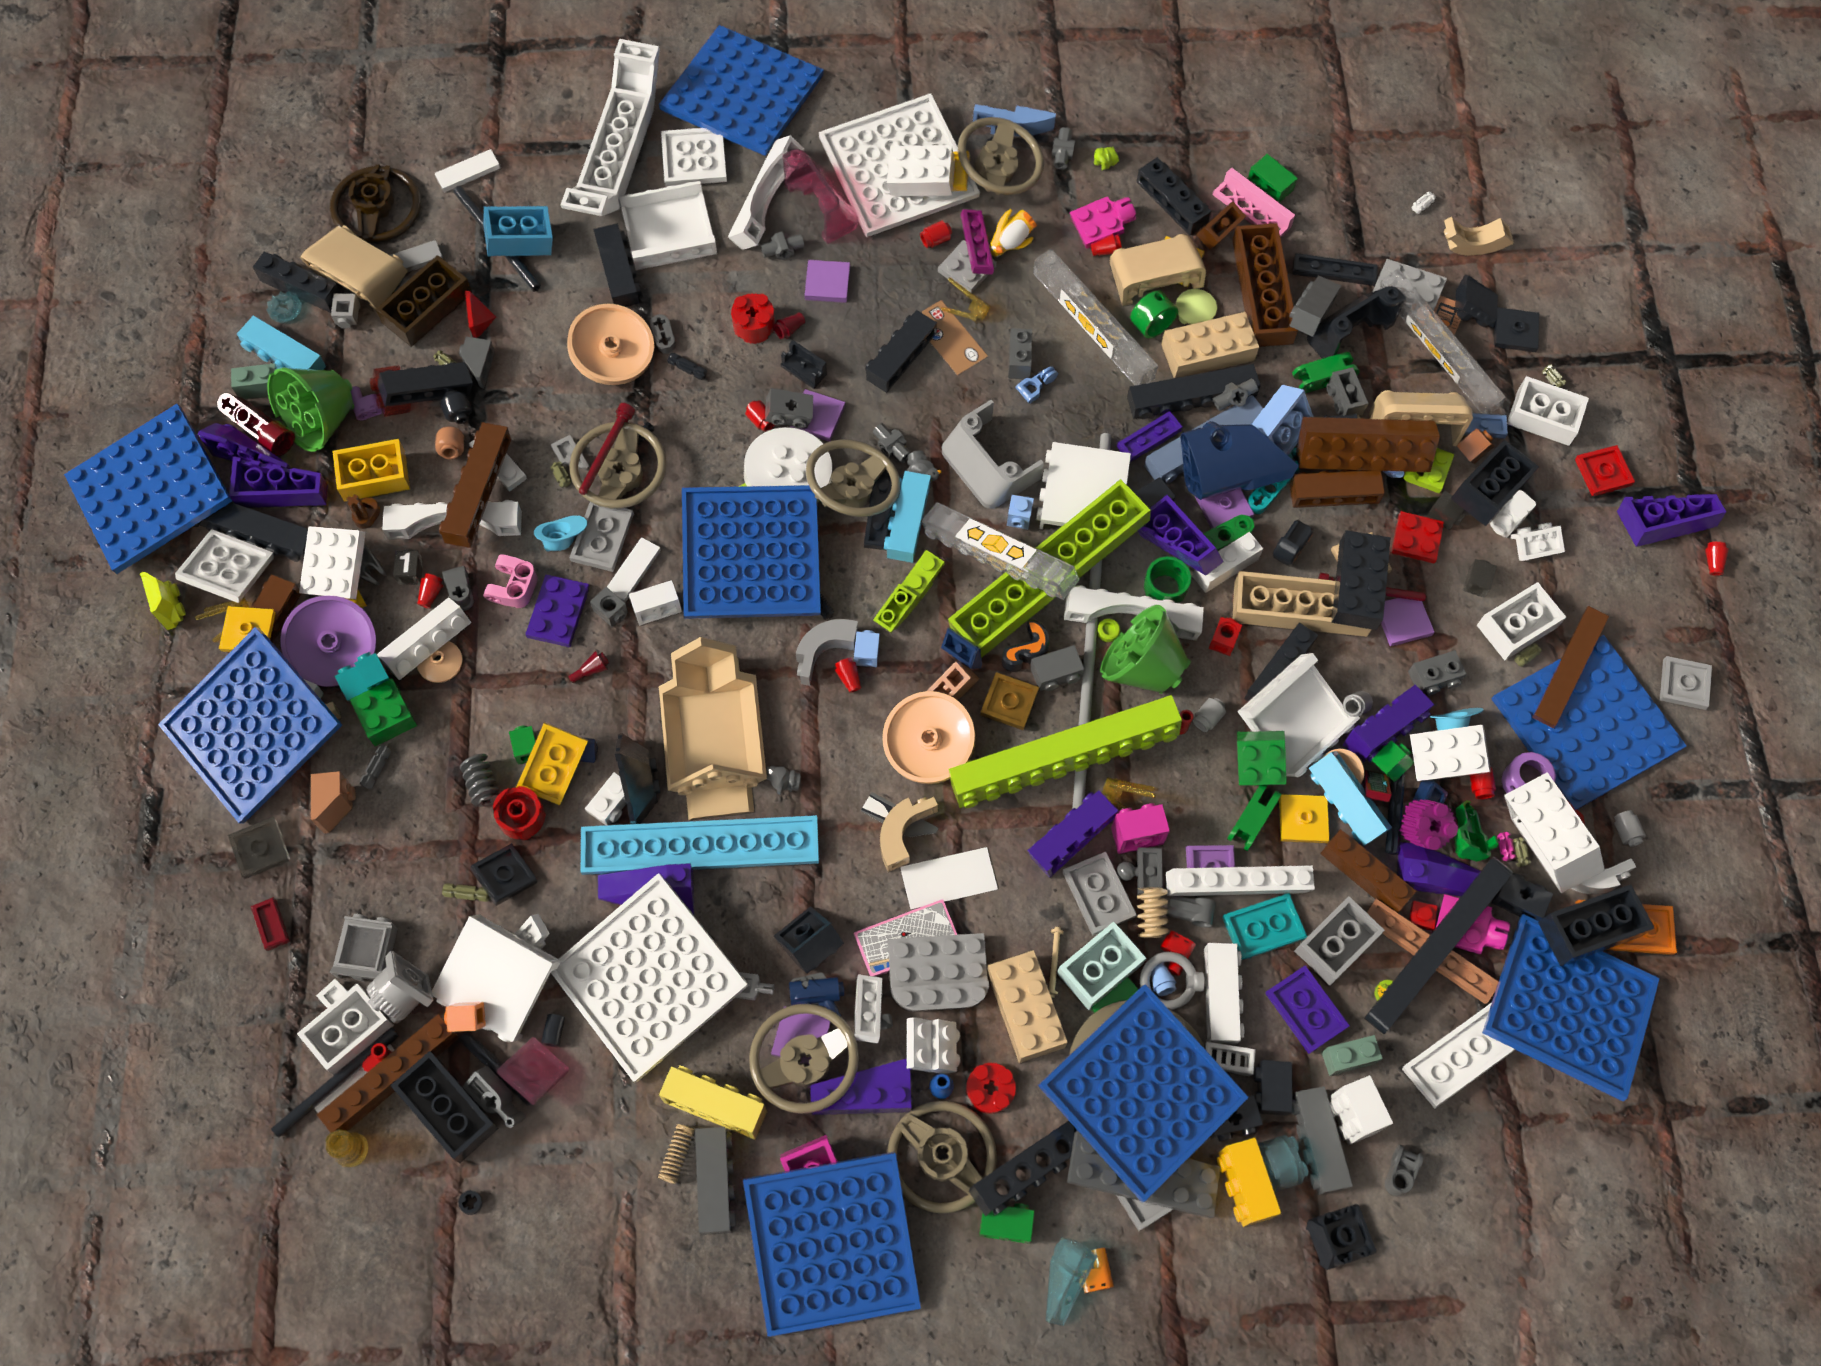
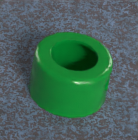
M1153 291L1144 296L1135 305L1130 319L1146 338L1150 339L1160 335L1170 327L1178 315V308L1162 291Z
M1165 556L1156 559L1147 569L1143 588L1146 596L1154 600H1172L1175 603H1180L1185 598L1191 583L1190 570L1183 561L1176 557ZM1160 576H1169L1177 582L1178 592L1173 594L1163 593L1153 586V582Z

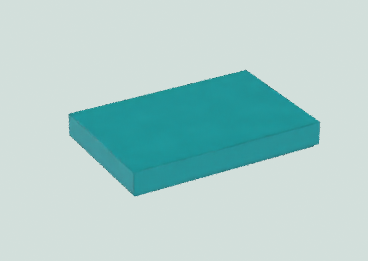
M1290 893L1222 916L1232 943L1237 944V951L1241 952V961L1302 941L1308 937Z

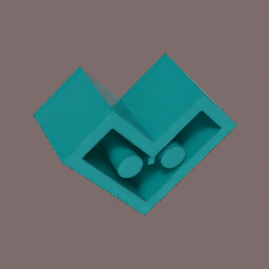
M367 652L357 658L358 661L354 663V667L348 665L338 670L339 674L335 678L349 703V699L390 680L376 653L371 655L370 652Z

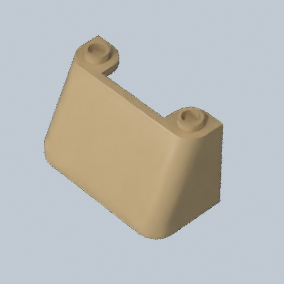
M344 225L342 228L337 226L303 252L300 259L310 270L315 271L321 277H329L354 292L359 298L368 300L370 306L374 309L378 308L391 296L408 272L402 265L404 263L403 260L394 254L390 256L353 235L354 232Z
M1179 234L1174 238L1127 249L1120 248L1115 250L1110 257V266L1122 306L1132 304V298L1137 294L1139 297H1142L1143 292L1146 290L1183 282L1184 287L1191 283L1193 289L1204 287L1206 275L1204 263L1192 238L1185 234Z

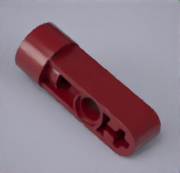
M226 393L218 399L219 410L257 438L259 444L275 456L284 455L293 446L295 433L280 421H273L244 398Z

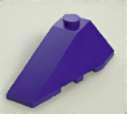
M1400 842L1397 876L1416 891L1461 897L1481 872L1435 850L1412 843Z
M691 863L661 865L598 875V899L622 905L659 873L694 915V877Z

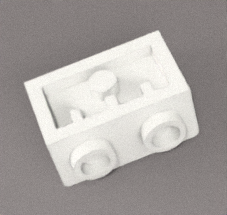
M1551 522L1539 524L1538 529L1531 530V527L1519 528L1517 533L1510 534L1511 539H1516L1519 561L1565 552L1561 526H1552Z
M613 773L585 807L586 812L606 826L619 819L622 814L621 810L627 804L620 776Z

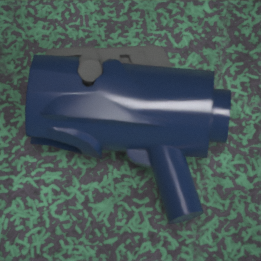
M820 972L795 978L789 982L791 1006L797 1004H819L841 1017L835 1002L840 1001V996H844L843 981L838 982V977L826 978Z

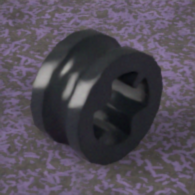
M472 1190L462 1193L458 1200L460 1210L466 1215L476 1214L480 1211L483 1204L481 1196ZM469 1196L472 1199L477 1198L473 1209H470L468 1206L466 1209L464 1207Z

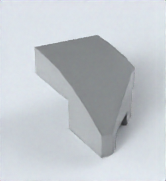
M568 435L552 443L551 447L558 460L563 465L570 466V458L576 444L571 435ZM581 454L578 468L587 470L589 465Z

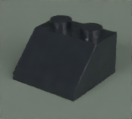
M811 906L774 935L776 941L806 974L816 969L823 960L834 954L844 944L832 924Z

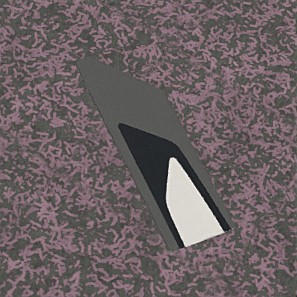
M871 793L861 812L883 823L886 816L896 805L875 793ZM920 819L910 824L903 835L913 837L934 834L938 828Z

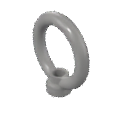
M1162 952L1150 958L1144 965L1140 975V987L1146 984L1151 990L1150 975L1153 969L1160 963L1170 961L1182 966L1187 974L1185 992L1174 1000L1160 999L1168 1009L1174 1010L1186 1005L1194 996L1195 991L1203 992L1204 974L1203 972H1196L1192 963L1183 955L1175 952Z

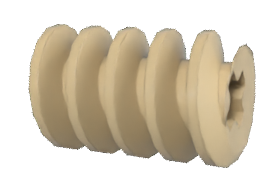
M1159 887L1137 888L1144 891L1143 894L1137 896L1138 899L1144 900V903L1137 905V908L1144 910V913L1139 914L1138 918L1145 920L1144 923L1138 924L1139 928L1145 929V932L1138 934V937H1162L1163 934L1169 932L1168 928L1162 926L1168 923V919L1162 917V915L1168 913V909L1161 907L1168 903L1167 899L1161 897L1166 895L1168 891Z

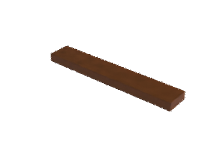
M1590 606L1585 609L1532 718L1551 728L1557 725L1609 618L1608 615Z

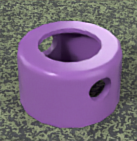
M1534 752L1522 753L1515 757L1505 768L1502 775V784L1506 793L1513 791V786L1517 789L1526 784L1519 773L1522 764L1533 766L1541 775L1548 772L1554 782L1556 779L1555 769L1551 762L1543 755Z

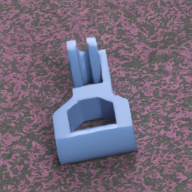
M1050 366L1032 379L1026 378L1017 384L1016 389L1028 403H1032L1040 397V389L1043 387L1039 379L1043 380L1045 384H1049L1057 378L1058 372L1053 366ZM1034 385L1037 390L1031 393L1027 386Z

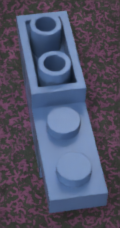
M975 104L973 122L986 117L1004 118L1019 124L1031 135H1036L1054 130L1056 113L1016 106L1015 112L1006 109ZM998 126L987 127H991V134H995Z

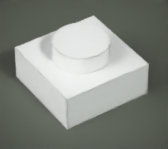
M334 979L316 996L328 1008L348 991L338 980Z

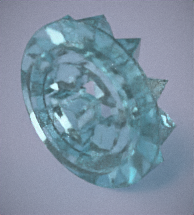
M289 291L287 293L280 292L277 296L272 295V300L267 302L268 308L266 310L273 320L289 322L299 315L302 305L296 294L293 295ZM280 303H281V304L283 303L284 305L287 304L289 310H287L286 308L280 307L279 304H280Z

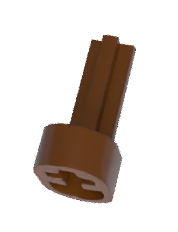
M354 494L353 497L348 496L346 499L352 511V519L358 528H369L380 514V507L373 498L368 497L360 500L358 495Z

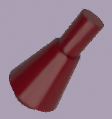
M595 651L583 663L580 669L568 677L572 683H575L584 676L587 677L608 670L607 665L609 661L603 652L599 654Z

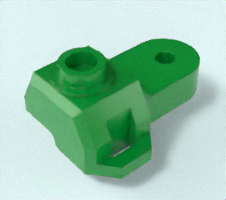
M1467 800L1456 808L1459 828L1457 835L1454 836L1455 851L1461 859H1470L1478 862L1491 856V850L1498 846V840L1495 835L1488 840L1481 829L1477 811L1470 805L1471 801Z

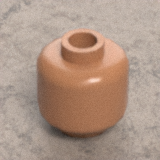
M444 427L438 430L435 441L437 453L446 459H455L462 455L464 451V434L462 431L455 427Z

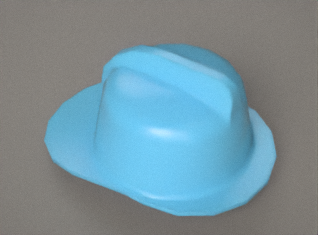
M569 516L553 522L543 523L536 527L534 535L542 541L546 551H562L569 548L575 536L585 530L587 520L582 516Z
M1483 708L1462 709L1443 715H1432L1430 718H1435L1438 731L1469 727L1470 717L1481 713Z

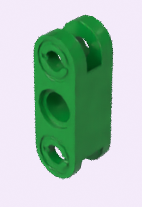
M1344 352L1297 367L1292 372L1294 379H1302L1303 383L1300 384L1299 389L1309 393L1326 388L1333 372L1353 367L1356 375H1358L1359 369L1355 364L1350 365L1354 360L1352 354Z
M1238 515L1203 534L1216 547L1217 551H1220L1245 534L1252 533L1254 521L1247 515ZM1219 537H1224L1227 541H1222Z
M1259 785L1227 840L1232 841L1237 836L1246 841L1243 848L1246 851L1249 850L1282 793L1276 790L1267 806L1259 803L1258 801L1268 785Z

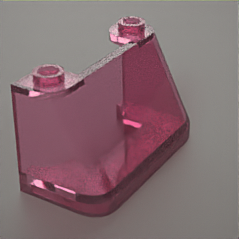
M794 149L783 154L785 186L791 193L794 189H799L806 195L813 191L819 199V208L824 214V230L822 231L824 241L828 244L855 230L858 226V216L825 169L803 150Z

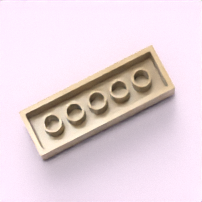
M1239 571L1234 582L1233 619L1239 624L1295 629L1300 622L1316 632L1365 637L1371 631V629L1331 623L1335 581Z

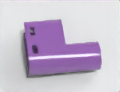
M352 387L350 392L354 403L353 410L358 420H365L382 413V406L376 394L363 397L359 387Z

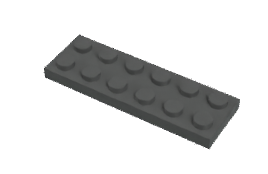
M1075 1132L1067 1183L1140 1201L1080 1132ZM1187 1159L1145 1202L1211 1219L1215 1213L1220 1167Z

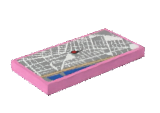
M943 899L854 932L868 973L873 977L890 972L888 939L957 935Z

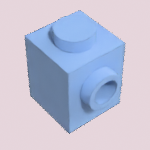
M1012 495L1007 526L1028 530L1034 498Z

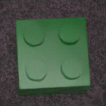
M393 679L349 699L367 737L375 747L417 726Z
M1285 731L1237 732L1239 785L1287 784Z

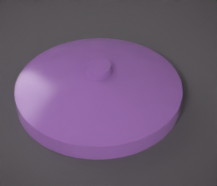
M318 596L298 605L287 617L281 632V650L283 656L303 679L321 687L339 686L335 678L339 674V669L348 665L354 667V663L358 661L357 658L367 652H370L371 655L375 653L376 633L368 615L354 602L338 596Z

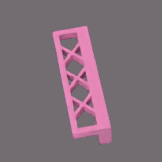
M1233 168L1226 172L1224 182L1213 191V195L1225 205L1234 201L1246 215L1244 219L1252 225L1278 223V227L1281 228L1279 231L1280 238L1292 226L1295 217L1292 212ZM1228 188L1233 192V196H1225L1221 192ZM1237 201H1245L1248 203L1249 208H1241ZM1253 213H1261L1264 215L1265 220H1257L1254 218Z

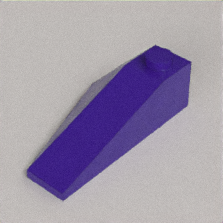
M215 423L198 432V436L212 456L233 461L234 456L251 462V460L260 461L261 464L271 466L276 464L281 465L282 468L291 469L286 462L240 432L233 425Z

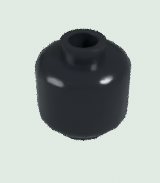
M452 390L443 395L440 406L446 420L456 422V424L466 422L472 413V407L467 395L458 390Z

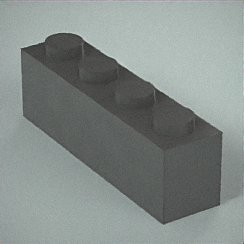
M1319 275L1314 282L1310 281L1307 289L1304 290L1290 313L1289 317L1293 318L1290 327L1314 336L1332 307L1341 285Z
M1325 1086L1295 1092L1292 1095V1113L1297 1116L1299 1123L1296 1125L1299 1139L1304 1141L1305 1149L1303 1150L1306 1164H1310L1311 1167L1310 1181L1313 1189H1317L1318 1195L1352 1187V1181Z
M726 1127L695 1129L699 1234L732 1233L731 1226H736L735 1210L731 1211L730 1200H735L734 1184L730 1185L729 1174H734L733 1159H729L728 1149L733 1148L732 1133H727Z

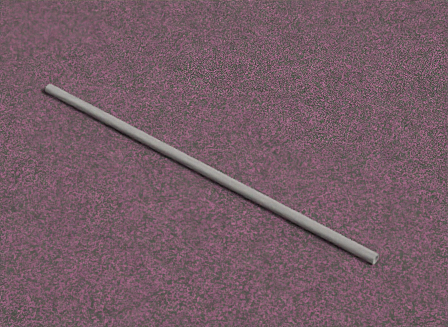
M1102 433L1100 436V449L1110 450L1111 434ZM1102 560L1090 569L1089 589H1100ZM1098 617L1086 623L1079 725L1088 723L1091 720ZM1087 769L1080 772L1075 771L1072 809H1077L1083 804Z

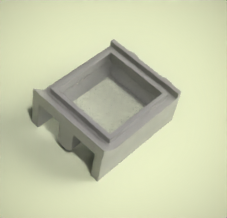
M353 914V917L344 916L345 921L330 973L340 979L344 975L351 976L358 981H364V978L374 980L386 967L385 956L393 950L398 928L388 918L377 917L376 920H370L367 916L361 914Z

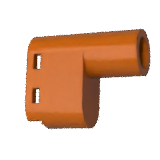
M1106 1249L1091 1250L1094 1269L1078 1272L1084 1293L1114 1287Z

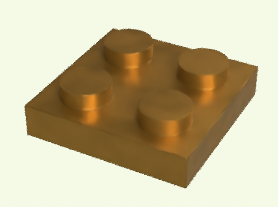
M996 672L980 715L1024 730L1039 687Z

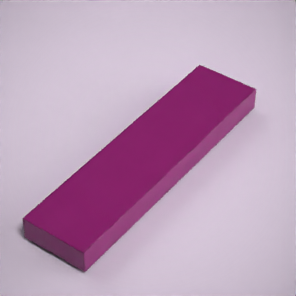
M962 209L961 220L972 273L993 275L994 265L982 211Z

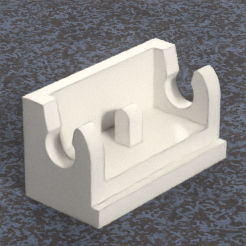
M672 580L629 594L639 626L682 612Z

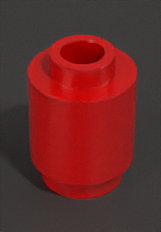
M941 220L924 228L923 232L920 233V238L926 248H933L950 240L952 230L948 223Z
M761 400L750 402L746 407L745 415L759 430L764 432L771 430L775 424L765 422L766 405Z
M1490 767L1491 772L1469 775L1472 793L1475 794L1476 799H1490L1495 796L1496 785L1492 767Z

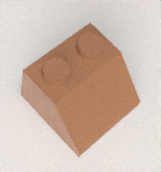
M340 771L311 774V820L324 834L329 833L352 809V800L356 799L354 786L349 783L348 779Z

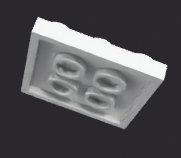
M705 128L661 131L665 187L700 181L701 184L727 182L723 136L716 135Z
M309 526L299 593L356 599L366 532Z
M211 529L175 573L176 579L239 603L273 560V552Z

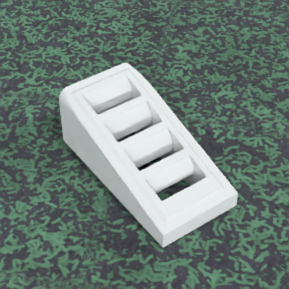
M1206 1042L1205 1050L1211 1057L1212 1049L1217 1050L1216 1062L1225 1072L1245 1076L1253 1075L1256 1049ZM1222 1051L1226 1052L1225 1064H1221ZM1231 1053L1236 1054L1235 1066L1230 1065ZM1241 1055L1245 1056L1244 1067H1240Z

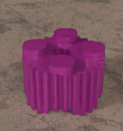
M1420 799V801L1413 800V803L1409 802V806H1405L1406 815H1403L1404 819L1402 822L1404 824L1401 825L1400 831H1402L1401 835L1405 836L1404 839L1409 840L1410 843L1427 849L1437 850L1442 848V845L1446 846V842L1449 843V839L1457 835L1458 826L1454 822L1455 817L1452 816L1454 813L1450 812L1451 809L1447 805Z

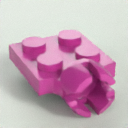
M1107 196L1070 212V217L1086 249L1090 248V244L1111 234H1123V226L1136 219V211L1134 205L1129 204V202H1132L1129 197L1114 202Z
M1444 894L1436 927L1459 898ZM1487 906L1455 947L1481 954L1483 947L1486 946L1502 950L1509 937L1510 923L1494 918L1491 913L1492 907Z

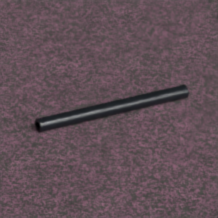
M392 1027L275 1124L271 1128L272 1132L278 1138L281 1137L363 1067L365 1059L371 1055V1049L375 1044L381 1043L387 1047L399 1037L397 1032Z

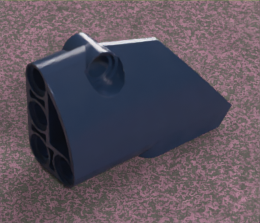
M1210 421L1202 428L1184 432L1180 436L1185 484L1188 491L1199 500L1237 489L1252 490L1290 479L1299 466L1252 424L1219 425L1216 422Z

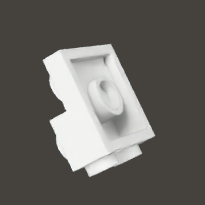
M915 1017L908 1018L907 1068L939 1074L957 1072L960 1057L956 1054V1043L959 1041L960 1033L956 1029V1022L941 1019L931 1021Z

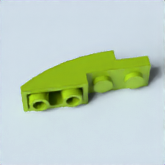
M926 550L903 583L898 584L873 621L892 633L909 616L932 587L933 580L941 571L945 562Z

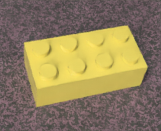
M679 1066L678 1069L670 1068L659 1094L665 1104L756 1140L767 1113L761 1098L752 1094H748L745 1097L738 1093L739 1090L727 1084H725L724 1088L720 1087L715 1083L716 1080L705 1075L698 1078L692 1074V1070L683 1066Z

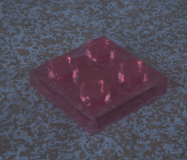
M532 1037L498 1068L497 1074L534 1105L568 1073L569 1068Z

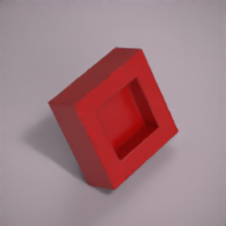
M1413 901L1411 903L1409 921L1419 928L1432 931L1435 928L1437 906Z

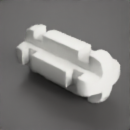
M1427 192L1417 202L1413 203L1412 210L1416 214H1420L1421 211H1424L1431 205L1430 203L1434 202L1435 195Z

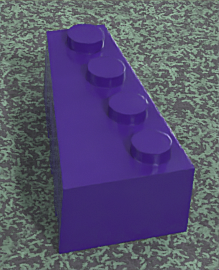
M1168 495L1149 508L1151 510L1150 521L1138 530L1141 537L1205 576L1224 562L1216 547Z
M1416 684L1398 696L1392 702V706L1387 704L1375 717L1372 715L1361 726H1356L1343 743V746L1355 753L1362 763H1365L1367 760L1371 763L1373 762L1372 759L1391 740L1396 743L1398 741L1396 738L1400 734L1406 736L1415 728L1413 724L1417 721L1422 723L1430 717L1431 713L1429 711L1434 704Z

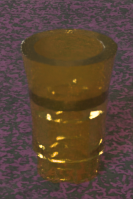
M337 1130L331 1132L325 1139L328 1154L335 1158L336 1162L343 1167H355L367 1156L368 1143L360 1133Z

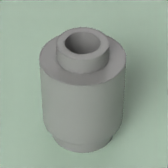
M1357 691L1347 696L1343 702L1344 711L1351 717L1363 715L1370 711L1373 706L1372 697L1365 691Z
M1208 698L1195 713L1193 723L1203 732H1207L1209 729L1212 730L1226 714L1225 704L1217 698Z
M1632 810L1622 812L1614 817L1616 821L1614 825L1624 845L1629 844L1630 847H1634L1643 843V838L1646 837V834L1638 816L1634 815Z

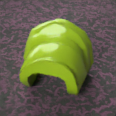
M1101 147L1095 150L1094 164H1102V170L1109 169L1119 162L1114 147Z

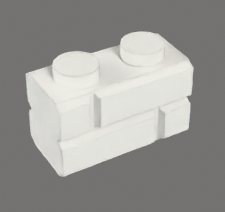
M1519 490L1490 523L1491 527L1497 534L1507 538L1536 506L1535 501Z

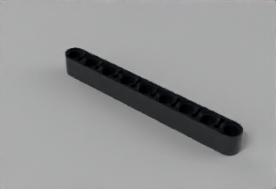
M1495 857L1486 864L1364 1018L1383 1035L1391 1028L1514 871Z

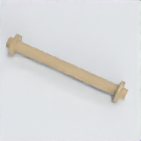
M1055 927V929L1051 930V933L1054 934L1049 984L1051 998L1058 995V992L1055 991L1059 941L1060 935L1063 934V930L1060 927Z

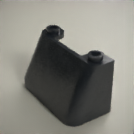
M1387 286L1360 296L1325 318L1314 336L1307 335V341L1322 359L1337 355L1342 340L1348 337L1352 328L1365 321L1370 328L1380 324L1384 326L1385 330L1394 326L1407 297L1394 286Z

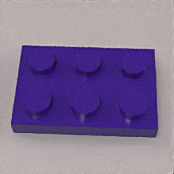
M545 574L525 634L526 637L571 647L588 595L589 584Z
M1303 966L1265 992L1308 1054L1349 1027V1024L1306 966Z

